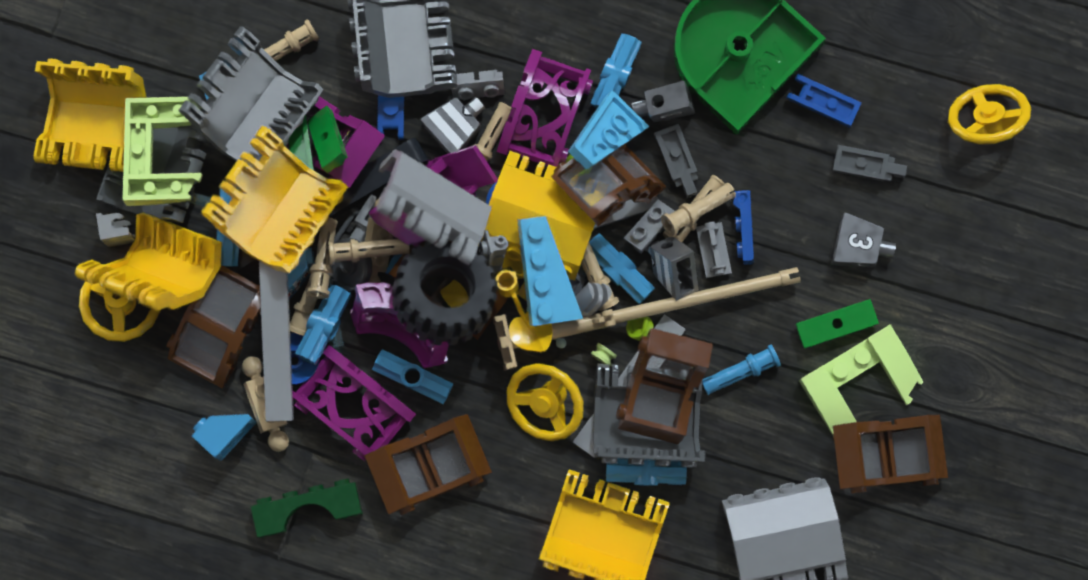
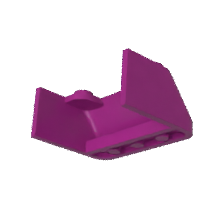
M476 145L439 156L424 165L473 196L477 195L475 191L479 187L498 181V178ZM377 205L369 212L374 223L406 245L413 244L417 246L425 241V239L413 233L412 229L408 230L404 227L407 217L405 212L402 211L401 216L396 221L390 219V214L385 216L376 210Z

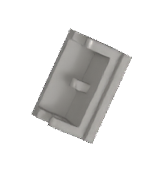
M96 214L100 240L106 246L113 247L130 244L135 241V235L129 232L128 226L131 225L129 221L114 222L115 219L120 220L124 218L122 214Z

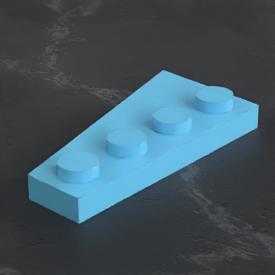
M612 90L605 96L568 152L588 170L639 135L649 125Z
M546 216L518 219L530 326L583 319Z

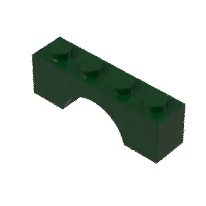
M349 479L335 481V487L324 489L323 485L309 487V493L298 495V491L283 493V499L272 501V497H265L256 500L257 505L251 506L257 537L263 538L285 533L290 517L298 509L308 505H318L328 509L336 520L362 515L363 511L357 484L355 482L350 483Z

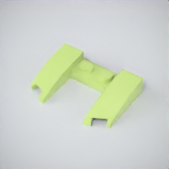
M188 97L126 98L123 201L126 206L168 204L191 200L192 197L188 194L194 182L200 183L202 180L201 173L152 174L153 129L190 126L191 123L179 112L185 100L188 101Z
M888 325L799 380L833 437V425L857 422L837 388L874 365L881 364L906 405L913 400L909 394L915 384L922 385V378L891 325Z

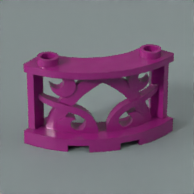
M532 49L520 86L517 88L511 106L514 108L511 109L509 118L505 123L497 152L507 155L509 151L521 154L520 157L527 156L529 160L539 163L541 161L546 166L549 164L557 167L559 163L566 161L569 149L565 148L571 127L583 94H589L593 80L589 79L591 70L586 68L583 71L541 57L542 52ZM559 78L569 80L562 82L560 86L557 84ZM572 81L578 83L576 89L570 90L567 88V84ZM544 83L547 85L541 93L534 92L532 88L535 84L540 85L541 89ZM552 91L558 100L562 115L551 123L538 128L537 116L529 106L525 105V101L540 100ZM576 97L570 110L567 98ZM524 116H529L532 119V130H528L529 123L527 125L521 123V119ZM566 124L561 138L555 131ZM542 138V145L546 150L547 142L554 141L556 149L553 156L537 151L536 139ZM531 140V148L516 144L512 141L519 142Z
M364 283L355 286L356 297L350 315L357 334L376 333L399 340L413 351L423 368L447 363L448 342H442L441 346L434 345V341L430 339L424 342L418 339L419 334L416 332L410 334L406 330V322L400 323L397 318L398 311L394 310L392 304L394 297L392 296L393 287L390 286L391 284Z
M328 345L323 351L325 357L319 363L314 375L304 382L296 393L293 391V398L297 400L294 405L306 415L309 411L351 443L355 447L352 452L365 461L364 455L387 445L406 421L410 422L416 414L351 361ZM331 370L328 381L323 380ZM345 377L351 379L352 383L349 387L337 386V381L343 384ZM319 384L325 385L327 387L326 392L322 390L315 392V394L320 395L319 402L313 403L308 400ZM362 386L366 387L362 404L368 417L360 419L340 418L336 407L335 392L352 393ZM372 399L379 401V406L373 408L377 412L375 415L372 414L368 405ZM327 406L330 420L318 410ZM396 414V416L384 429L380 423ZM375 425L381 434L369 448L362 442L361 436L367 433L372 439L373 431L369 426ZM341 428H356L354 439Z

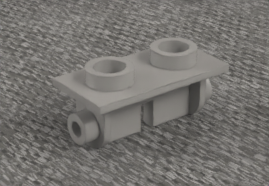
M497 69L479 72L480 80H474V72L457 73L458 86L452 89L453 99L458 98L461 100H468L474 97L505 95L502 72H497Z
M658 199L624 239L631 243L640 254L643 251L647 252L649 245L657 238V234H661L664 230L661 216L665 213L670 214L674 210Z
M708 222L704 226H698L696 231L706 278L731 274L722 222Z
M485 230L483 241L479 242V256L483 254L489 260L487 267L492 266L495 273L502 269L505 258L504 254H506L508 247L507 239L502 235L489 237L488 230Z

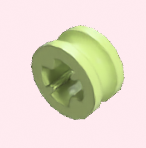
M597 343V350L592 351L591 355L601 363L609 364L610 367L611 359H615L617 355L605 346Z

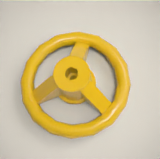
M1001 84L981 85L967 90L956 98L949 109L948 123L954 134L964 141L979 145L996 144L1009 140L1023 131L1031 117V105L1026 96L1014 87ZM999 94L1010 97L1018 102L1020 109L1005 111L1002 104L993 101L987 102L984 95ZM973 99L976 107L973 115L977 122L965 129L958 121L959 111L966 103Z
M85 281L80 290L78 307L83 322L94 334L108 341L125 342L140 337L154 325L161 312V309L155 310L151 308L144 321L135 328L125 331V316L134 310L136 299L130 300L103 289L99 283L93 285ZM91 291L104 297L105 307L112 314L114 331L101 326L93 318L89 307Z
M537 363L524 366L512 375L507 386V406L512 418L523 431L537 439L555 441L565 439L578 430L583 419V399L578 386L566 373L554 366ZM543 374L552 377L541 388L516 393L520 382L529 375ZM566 389L574 404V414L567 425L564 401L567 398ZM518 405H530L533 412L538 416L550 418L555 431L543 430L531 424L521 413Z

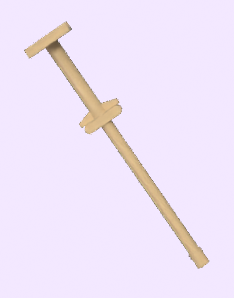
M795 267L771 275L697 291L677 301L671 297L615 311L610 309L589 317L583 316V319L553 323L552 340L781 285L783 287L800 283V277L793 279L789 277V274L797 273L799 270ZM496 316L492 321L493 325L495 324L498 337L497 342L499 350H501L505 371L517 367L513 349L518 347L511 341L506 316Z

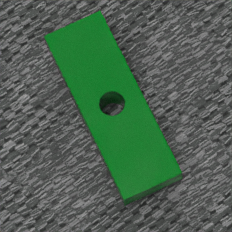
M326 105L311 117L307 123L321 167L329 173L334 168L340 167L348 156L333 111Z
M871 299L796 323L795 326L803 349L876 326L879 322ZM838 320L841 323V328H834L832 322Z

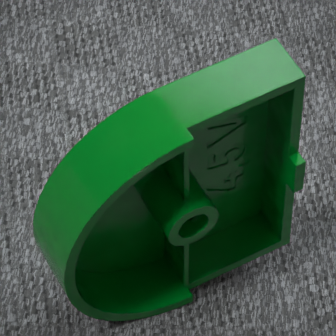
M692 0L683 12L677 27L674 41V60L681 80L685 81L690 92L737 135L818 50L826 38L785 0ZM734 43H741L743 45V51L735 50Z

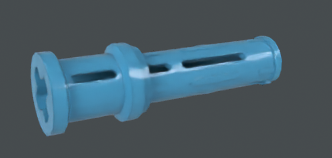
M772 344L768 345L766 350L755 355L750 353L745 357L746 360L702 379V385L707 395L751 375L759 376L762 371L773 366H781Z

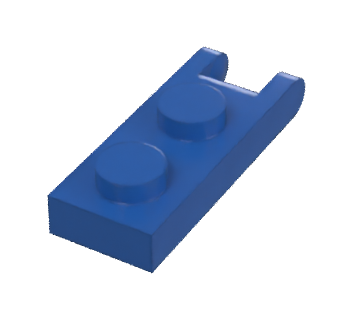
M797 74L795 80L804 84L799 96L788 93L786 98L850 128L861 102Z
M378 95L377 130L384 134L383 130H398V140H404L405 96L387 98Z

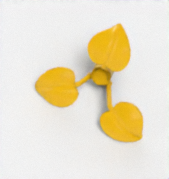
M510 259L511 268L514 271H501L497 275L496 280L498 283L497 290L500 295L512 297L521 316L513 319L510 323L509 333L511 341L523 350L544 352L549 348L552 341V323L530 326L528 312L524 313L516 294L519 288L517 278H524L523 264L520 261ZM453 280L449 285L441 289L443 299L451 308L462 306L469 301L465 288L456 280Z

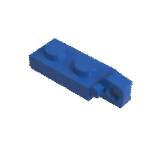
M750 190L734 191L736 197L733 200V206L741 213V216H736V232H742V242H737L738 258H743L744 265L754 263Z

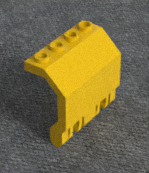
M48 59L47 62L37 61L35 72L47 79L51 98L44 132L36 140L34 161L36 163L56 165L61 148L64 146L62 156L64 166L103 170L108 152L111 151L109 161L111 171L123 172L126 98H147L143 78L134 72V68L119 65L118 69L102 63L87 66V64L79 61H71V64H63L62 61L57 59Z
M261 126L255 135L257 139L253 138L250 142L251 146L262 155L260 160L258 161L251 154L243 152L240 156L241 160H237L226 176L225 180L227 182L223 181L220 185L221 189L232 198L230 203L227 204L222 198L213 195L210 199L211 203H207L201 213L214 224L215 228L246 254L276 271L290 273L299 264V258L305 249L313 243L314 236L320 227L327 223L333 208L342 201L348 186L341 180L328 179L307 167L284 146L283 141L274 132L265 126Z
M509 151L489 202L491 211L485 230H488L489 237L504 236L508 241V247L504 256L511 260L522 262L517 220L546 216L567 276L575 281L595 223L552 179L551 176L554 174L555 166L548 164L544 177H541L545 166L544 162L540 161L537 164L535 174L525 171L529 164V157L523 156L519 168H516L521 154ZM579 175L575 176L570 180L569 185L590 207L606 195L609 186L600 182L597 183L594 194H590L595 182L591 179L586 183L585 192L575 189Z
M143 212L136 215L135 241L124 258L105 265L89 260L77 266L75 276L93 285L99 283L101 288L130 300L139 299V303L155 310L165 307L173 310L203 298L221 267L222 242Z
M569 469L539 560L544 561L543 567L555 571L562 567L569 570L568 575L582 580L585 575L593 577L595 580H645L670 502L658 499L651 520L649 517L655 497L650 496L647 499L644 515L641 516L633 513L639 499V492L633 491L627 511H624L630 489L608 482L602 503L598 501L605 481L599 479L592 500L582 496L589 481L588 475L583 474L577 494H573L580 473Z

